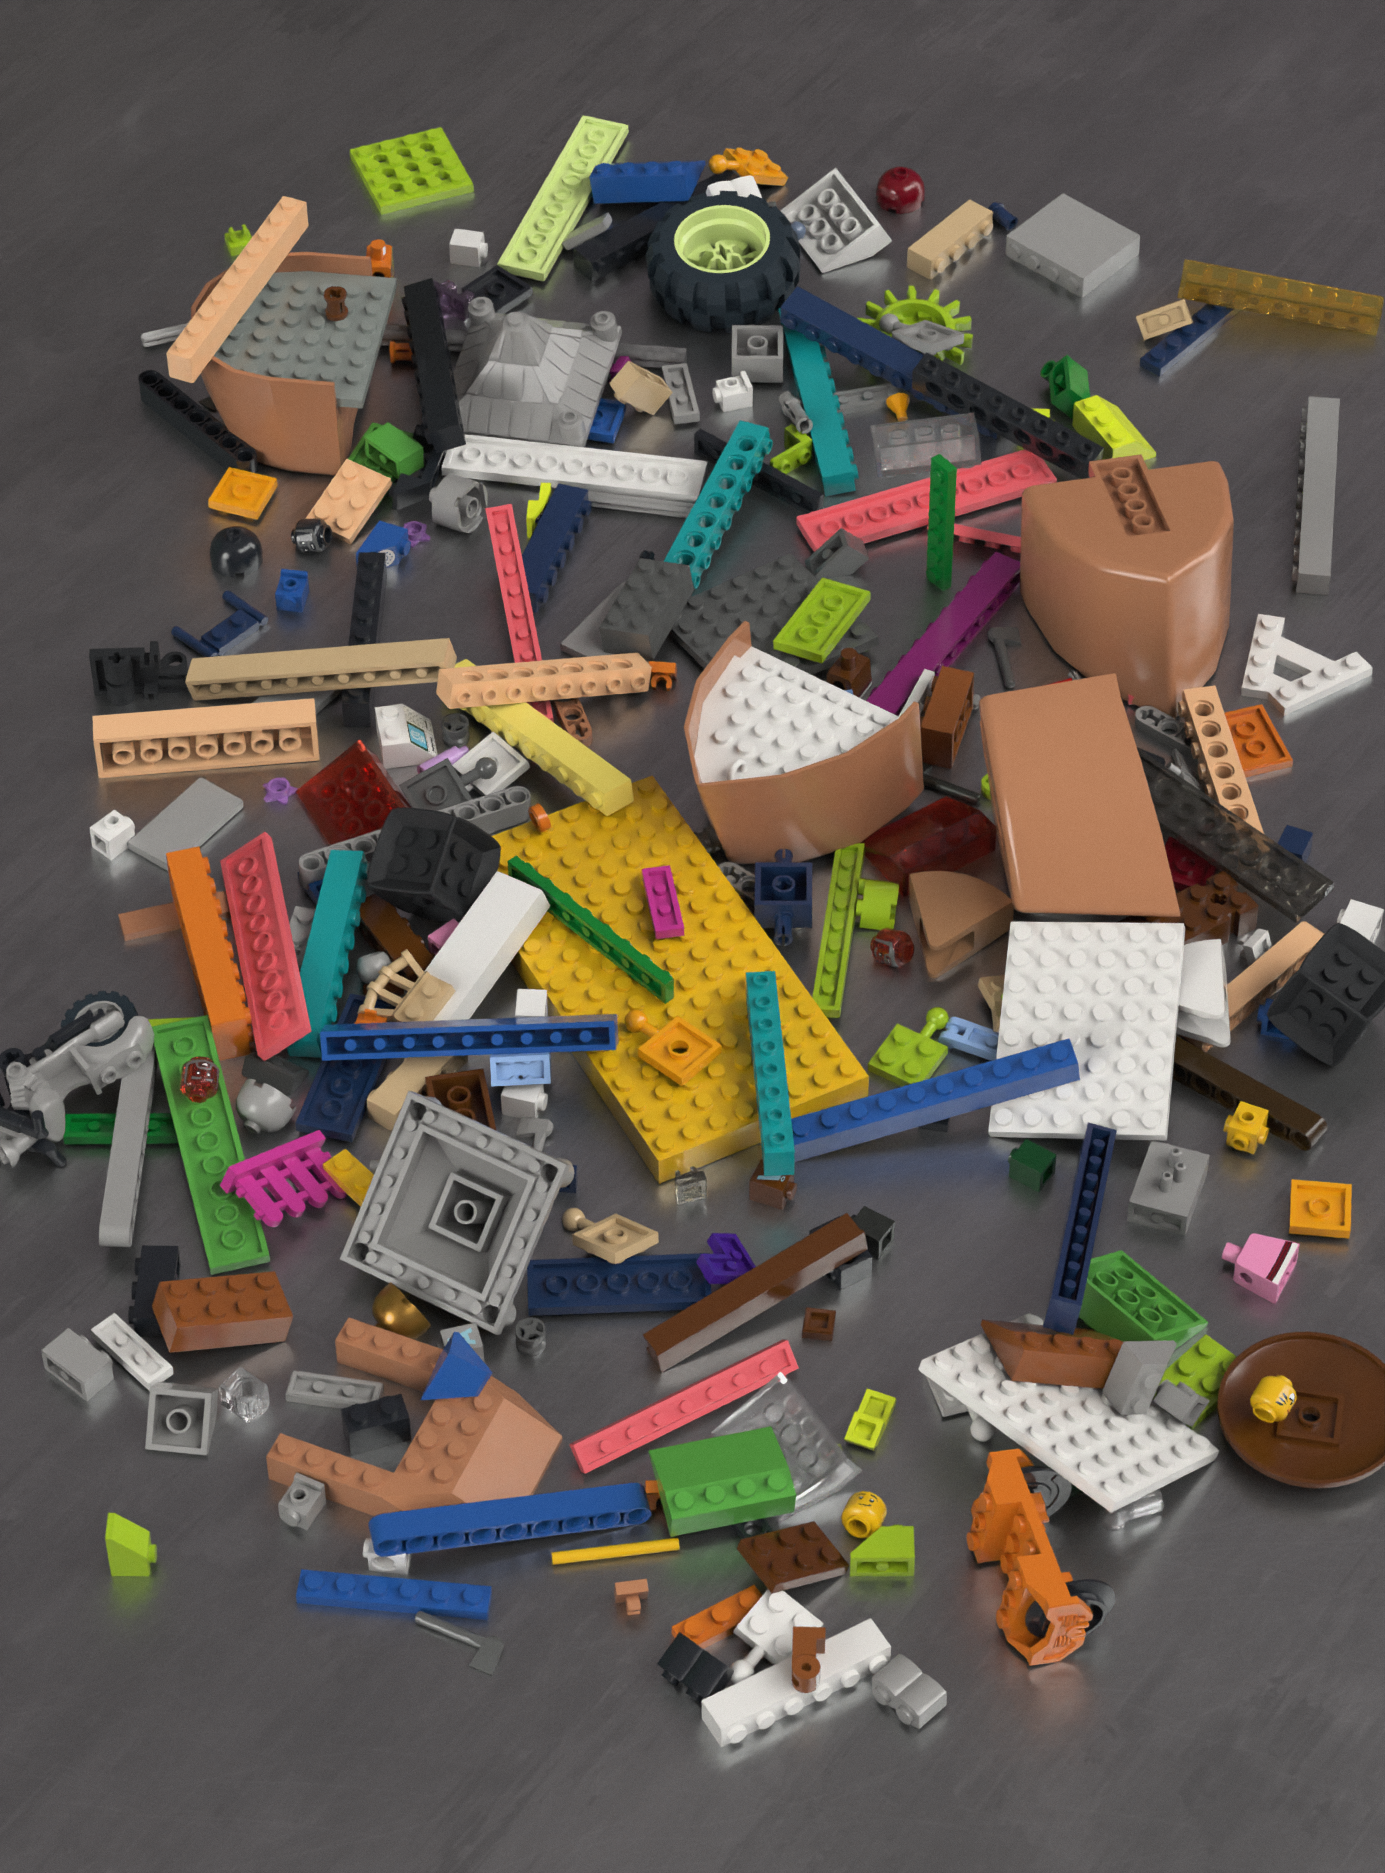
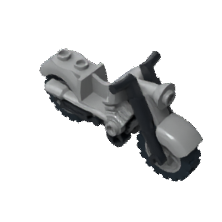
M98 991V994L95 995L92 993L85 996V999L82 1001L77 1000L73 1003L74 1007L66 1011L64 1014L66 1018L61 1022V1029L50 1035L44 1045L35 1048L29 1054H24L18 1048H9L0 1054V1069L5 1076L4 1079L10 1096V1105L6 1109L3 1108L5 1102L0 1093V1160L3 1165L9 1163L14 1168L19 1161L20 1155L28 1150L48 1156L57 1167H63L67 1160L52 1142H59L65 1133V1106L63 1103L65 1096L71 1090L83 1085H88L99 1095L102 1093L101 1088L114 1082L116 1079L128 1076L147 1062L146 1059L152 1050L155 1034L148 1019L138 1015L134 1004L130 1002L127 996H120L119 992L111 991V993Z

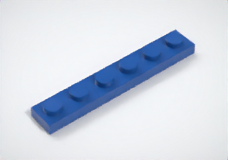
M301 1569L296 1601L300 1604L412 1614L423 1611L434 1616L488 1620L492 1586Z

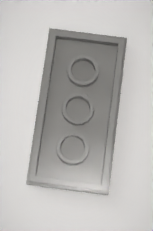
M624 582L560 643L561 651L576 658L613 655V653L604 652L599 627L625 585Z
M200 777L128 841V849L168 871L166 853L200 847L244 807L243 800Z

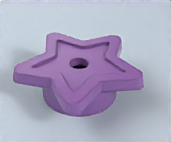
M410 521L404 524L403 528L408 529L411 548H414L419 542L430 541V536L425 533L427 524H422L418 521Z
M284 777L274 778L269 783L263 784L267 792L264 797L266 803L278 801L283 805H287L288 797L298 792V788L290 786L289 781Z

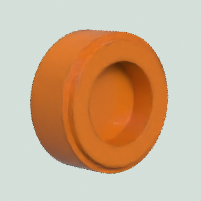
M539 803L529 807L528 814L537 831L542 833L550 829L551 823L544 808Z

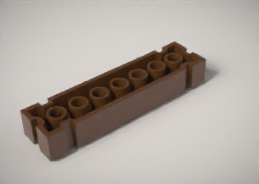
M1224 870L1207 878L1206 886L1204 887L1195 884L1176 893L1180 917L1128 916L1116 922L1184 923V945L1213 939H1221V943L1224 945L1228 943L1229 935L1234 933L1238 938L1256 929L1259 905L1246 892H1238V883Z

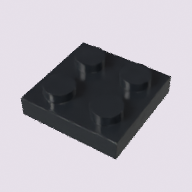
M498 265L461 288L462 297L471 302L478 297L489 298L493 303L495 313L505 314L533 295L530 285Z

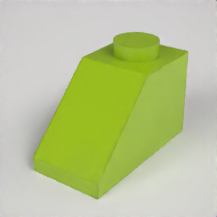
M108 1513L105 1542L111 1576H150L151 1563H156L157 1545L151 1544L150 1532L116 1513Z
M899 1524L881 1526L850 1553V1576H914V1526Z

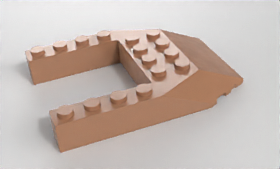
M349 1317L335 1339L337 1363L424 1392L437 1360L443 1349ZM491 1376L478 1397L436 1399L394 1473L281 1433L267 1454L266 1460L270 1480L291 1486L295 1474L300 1473L323 1483L327 1500L377 1516L384 1513L533 1495L563 1439L562 1435L523 1397Z

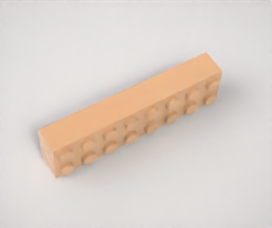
M314 698L93 716V742L99 778L320 761Z

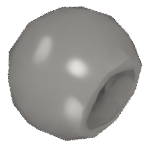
M383 951L371 953L358 959L356 971L359 978L367 984L376 980L380 975L378 972L382 966H388L392 961Z

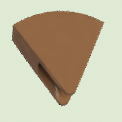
M924 871L910 874L909 903L927 973L931 978L942 976L1010 930V922H1013L1014 914L1012 900L995 886L973 876L956 872Z

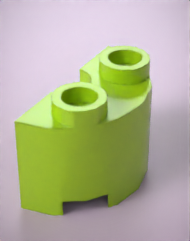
M859 878L858 895H863V899H857L855 916H861L859 928L894 931L899 884Z

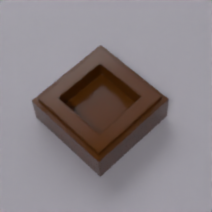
M806 1307L802 1338L832 1341L836 1310Z

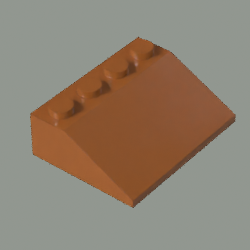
M982 1319L981 1322L985 1334L1011 1381L1103 1389L1123 1344L1121 1340L1092 1329L1075 1328L1074 1334L1071 1335L1055 1332L1038 1324Z

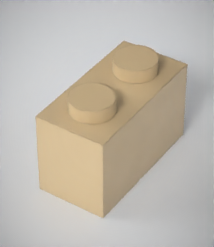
M630 361L623 366L609 383L615 391L614 397L624 405L629 403L638 412L642 413L645 411L651 415H654L673 393L661 377Z

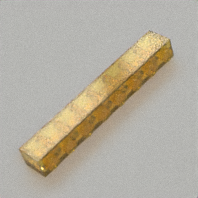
M1187 259L1184 260L1177 296L1180 299L1185 298V300L1375 336L1379 328L1384 301L1382 296Z

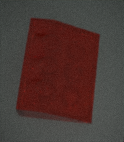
M360 739L296 790V793L330 845L380 830L392 809L411 808L377 755Z
M945 796L877 830L861 843H865V856L890 882L899 884V892L905 897L909 895L910 874L924 871L954 872L995 851L997 827L980 810Z

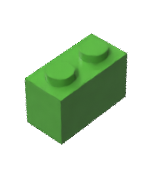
M389 422L365 436L366 456L395 478L399 479L401 473L410 476L424 467V450L420 443L409 438L401 429H397Z

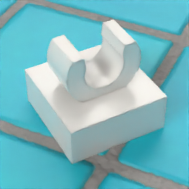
M1260 928L1252 936L1243 934L1237 941V944L1243 945L1240 955L1246 958L1248 967L1272 947L1268 930Z

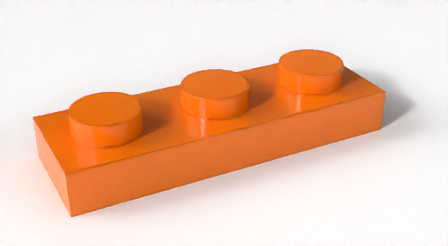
M752 1585L673 1625L672 1635L675 1638L680 1632L705 1649L734 1634L733 1631L763 1595L755 1585Z

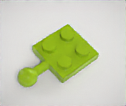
M941 1007L931 1008L926 1014V1025L920 1033L897 1023L868 1062V1071L902 1087L930 1079L948 1054V1046L932 1040L930 1037L936 1030L946 1027L949 1020L948 1013Z

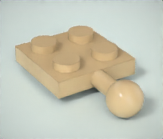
M569 1208L563 1213L561 1218L562 1225L566 1230L571 1232L578 1231L572 1234L574 1246L585 1250L589 1254L603 1258L612 1264L622 1263L625 1259L637 1253H642L647 1248L659 1243L657 1231L618 1214L611 1215L594 1223L585 1219V1215L580 1209Z

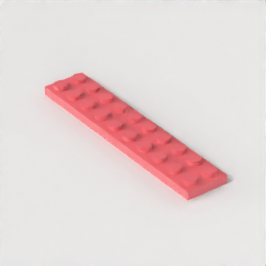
M1026 449L957 469L955 517L1022 497V493L1026 488L1056 483L1057 478L1043 458ZM930 477L797 516L796 525L814 552L840 528L863 540L865 544L926 526L929 522Z
M263 832L220 860L247 1003L252 1020L257 1054L266 1061L310 1033L311 1026L272 838L266 832Z

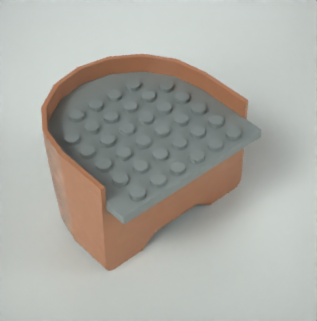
M317 252L288 253L201 372L205 387L225 426L231 433L255 449L257 461L260 464L291 472L336 475L345 460L349 458L354 421L358 408H363L397 288L396 278L372 276L371 257ZM228 269L206 283L191 306V319ZM331 286L343 287L347 293L345 305L348 308V316L341 321H331L325 316L327 302L324 300V291Z

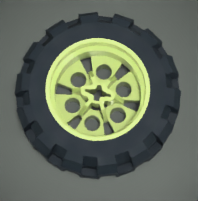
M720 191V195L707 196L706 193L689 197L687 204L682 206L677 203L665 213L661 220L662 222L658 221L648 241V251L646 253L650 289L656 301L662 308H665L670 317L681 324H685L687 321L692 323L695 330L712 333L713 329H726V333H732V325H761L771 320L774 310L779 311V308H781L799 283L801 267L797 233L792 228L787 217L776 206L770 208L765 199L752 194L748 197L738 196L737 191Z

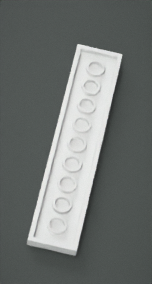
M465 434L466 445L447 450L442 465V475L446 476L452 473L464 478L540 486L541 483H551L553 488H556L558 483L587 489L588 491L695 503L703 489L708 467L707 461Z

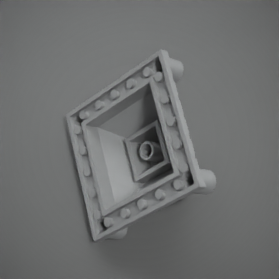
M478 297L473 299L468 305L471 324L453 372L464 434L585 447L622 335V328L617 326L615 316L611 312L600 311L592 316L591 325L561 320H546L535 318L522 312H510L507 315L495 313L493 303L489 298Z
M408 1091L340 1260L388 1283L391 1282L402 1290L499 1335L503 1328L509 1327L515 1321L516 1308L513 1304L514 1297L517 1294L559 1189L568 1186L574 1178V1167L565 1158L552 1157L446 1108L434 1097L422 1096L414 1091Z

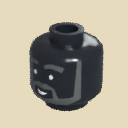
M302 519L297 522L292 530L291 540L302 553H320L325 551L331 544L332 530L323 519Z

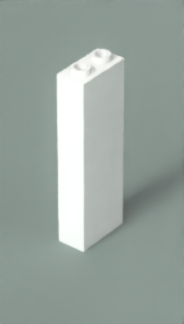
M499 871L495 873L425 970L430 975L452 985L456 991L433 1021L470 1019L550 908V904L542 890Z

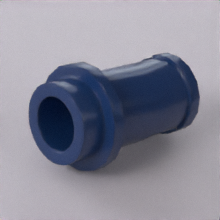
M993 202L988 207L989 210L993 211L992 221L996 220L1007 231L1013 230L1018 223V218L1004 208V204Z

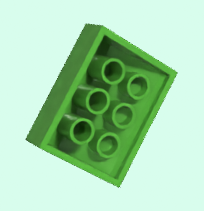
M1122 1250L1091 1259L1082 1307L1079 1313V1317L1087 1327L1123 1342L1174 1340L1177 1343L1175 1350L1207 1327L1209 1323Z
M771 1426L649 1450L670 1537L794 1512L796 1502L795 1488L788 1464Z

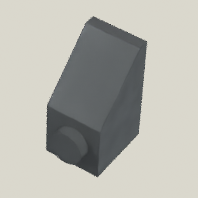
M840 528L804 562L807 569L818 580L822 577L831 579L852 575L869 559L863 540Z

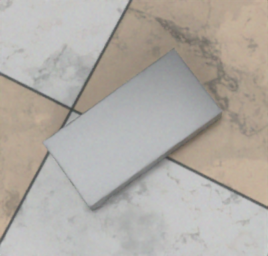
M606 213L575 229L562 242L566 250H570L605 232L612 223V217L609 213Z

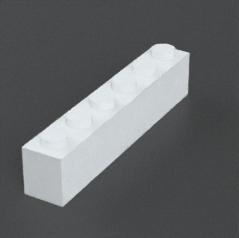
M870 1618L825 1640V1654H816V1658L821 1666L820 1685L811 1693H802L793 1687L792 1657L703 1699L702 1720L722 1748L730 1743H738L746 1735L758 1729H766L776 1720L787 1715H795L803 1707L815 1701H823L831 1693L844 1687H852L860 1679L872 1673H878L891 1660V1646L873 1620Z

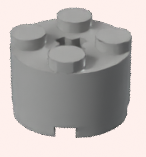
M452 473L447 474L437 487L431 489L429 494V501L432 502L433 523L460 532H473L482 522L483 517L480 516L482 507L487 508L488 493L486 487L477 481Z

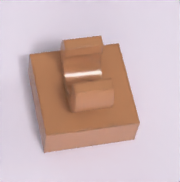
M647 1579L615 1583V1603L626 1602L627 1616L640 1615V1600L648 1598Z

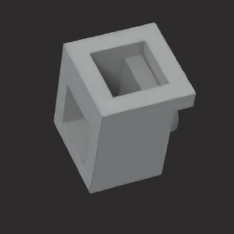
M1168 1379L1159 1385L1156 1391L1157 1396L1153 1400L1178 1420L1190 1426L1194 1425L1209 1403L1208 1399L1195 1393L1196 1391L1180 1381L1176 1385Z
M296 1473L293 1483L278 1503L280 1519L290 1526H298L308 1530L326 1504L324 1484Z

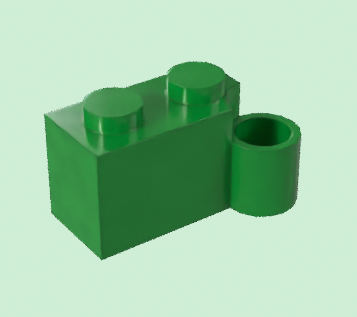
M1066 355L1058 362L1054 360L1046 362L1040 371V375L1049 382L1051 403L1073 419L1074 402L1089 398L1090 390L1087 370Z

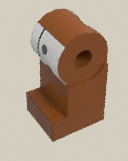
M793 1626L792 1685L799 1692L811 1693L820 1685L821 1666L816 1658V1654H825L826 1627Z

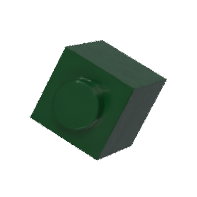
M1025 1139L1019 1148L1015 1147L1008 1157V1163L1010 1164L1009 1177L1040 1192L1055 1174L1057 1154Z

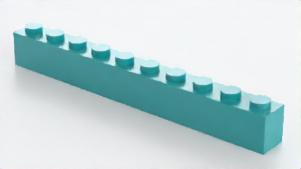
M781 323L799 398L803 405V410L813 423V427L808 433L810 438L813 439L812 448L825 497L856 491L855 480L859 479L857 465L851 464V462H854L852 447L846 446L850 442L847 429L842 430L845 427L843 413H837L838 410H841L838 395L833 396L836 393L833 378L828 379V377H831L829 361L824 362V360H827L825 346L807 339L802 333L789 329Z

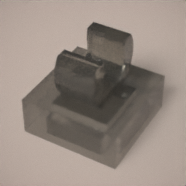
M694 1166L690 1167V1174L681 1176L679 1170L675 1171V1198L678 1205L707 1198V1178L704 1171L698 1172Z

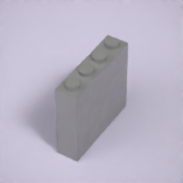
M1062 193L1006 235L1005 255L1083 298L1139 255L1140 235Z

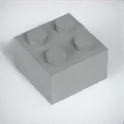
M732 325V377L740 376V372L745 371L750 382H783V325Z

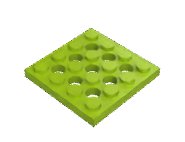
M442 127L350 149V158L381 215L474 192L473 182Z

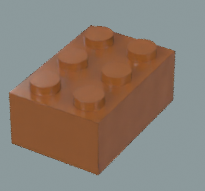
M942 666L939 676L933 677L931 685L932 696L926 697L924 704L925 715L924 717L920 716L922 762L952 769L973 710L974 672Z

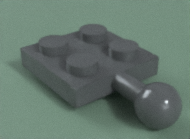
M483 757L477 761L474 769L459 777L449 759L446 758L399 786L412 808L438 811L473 800L465 786L479 778L490 779L494 777L497 772V764L493 759Z

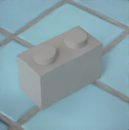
M69 1328L41 1350L44 1369L86 1401L90 1400L114 1379L113 1362L106 1352L98 1351L84 1335H77Z

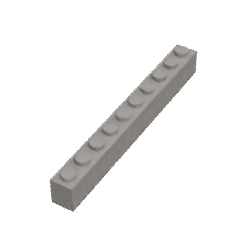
M1309 396L1308 407H1302L1301 422H1306V424H1301L1300 439H1305V441H1300L1299 456L1304 457V459L1299 458L1298 474H1303V476H1298L1297 492H1302V494L1297 493L1296 509L1301 510V512L1296 511L1295 527H1300V530L1295 529L1294 545H1299V548L1294 547L1293 563L1298 564V566H1293L1292 582H1297L1296 593L1328 595L1340 406V399Z

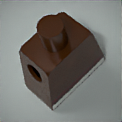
M844 648L841 651L840 657L829 669L826 682L842 690L852 689L853 695L862 699L872 685L870 659L858 654L853 648Z

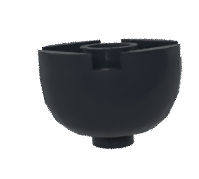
M242 526L224 528L211 541L210 560L213 569L220 575L235 577V574L244 572V576H247L258 570L262 564L263 550L258 536L248 528Z

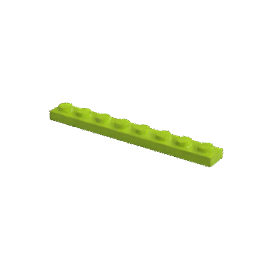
M857 843L844 849L835 850L812 997L828 1018H840L855 922L859 878L862 875L865 855V843Z

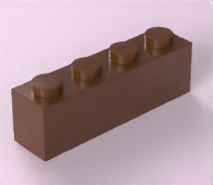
M375 893L366 897L365 902L361 903L359 910L360 924L358 927L355 926L374 952L383 951L390 957L392 962L401 957V952L407 949L422 970L425 971L436 955L434 953L430 954L426 949L422 937L414 934L408 920L398 914L395 906L386 902ZM409 965L396 973L414 983L418 979V976Z

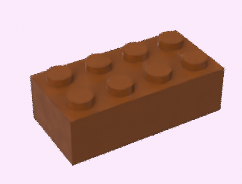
M275 1271L159 1282L152 1305L169 1353L286 1341L293 1319L292 1312Z

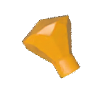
M896 393L886 399V406L896 414L898 422H904L908 419L906 410L910 397L906 393Z

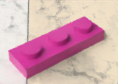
M670 865L642 869V880L655 938L684 936V925Z

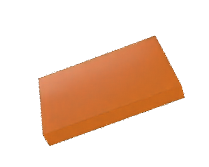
M1262 704L1224 713L1246 778L1292 767L1293 759Z

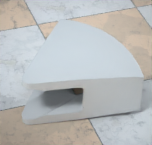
M1221 939L1203 940L1184 945L1176 1034L1224 1048L1230 1045L1231 1037L1226 964Z

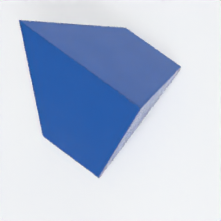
M459 1332L452 1334L441 1352L420 1400L478 1397L493 1372Z

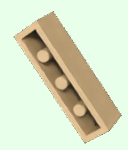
M969 199L908 248L907 268L929 280L942 273L947 266L957 261L962 254L973 248L977 242L991 233L993 229V211Z
M468 1055L405 1058L404 1062L395 1071H391L386 1080L377 1089L369 1093L366 1100L368 1118L392 1131L408 1091H414L422 1096H426L425 1077L458 1072L468 1062Z

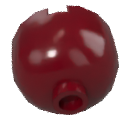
M894 167L882 174L876 188V201L883 210L888 211V208L896 210V214H906L914 212L921 207V202L925 199V187L922 178L916 171L907 167Z

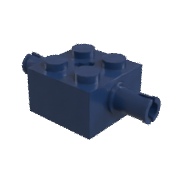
M783 849L775 852V862H755V918L762 928H775L774 942L777 945L782 946V937L784 936L785 946H787L793 940L792 928H812V863H792L793 853L785 849V858H783Z

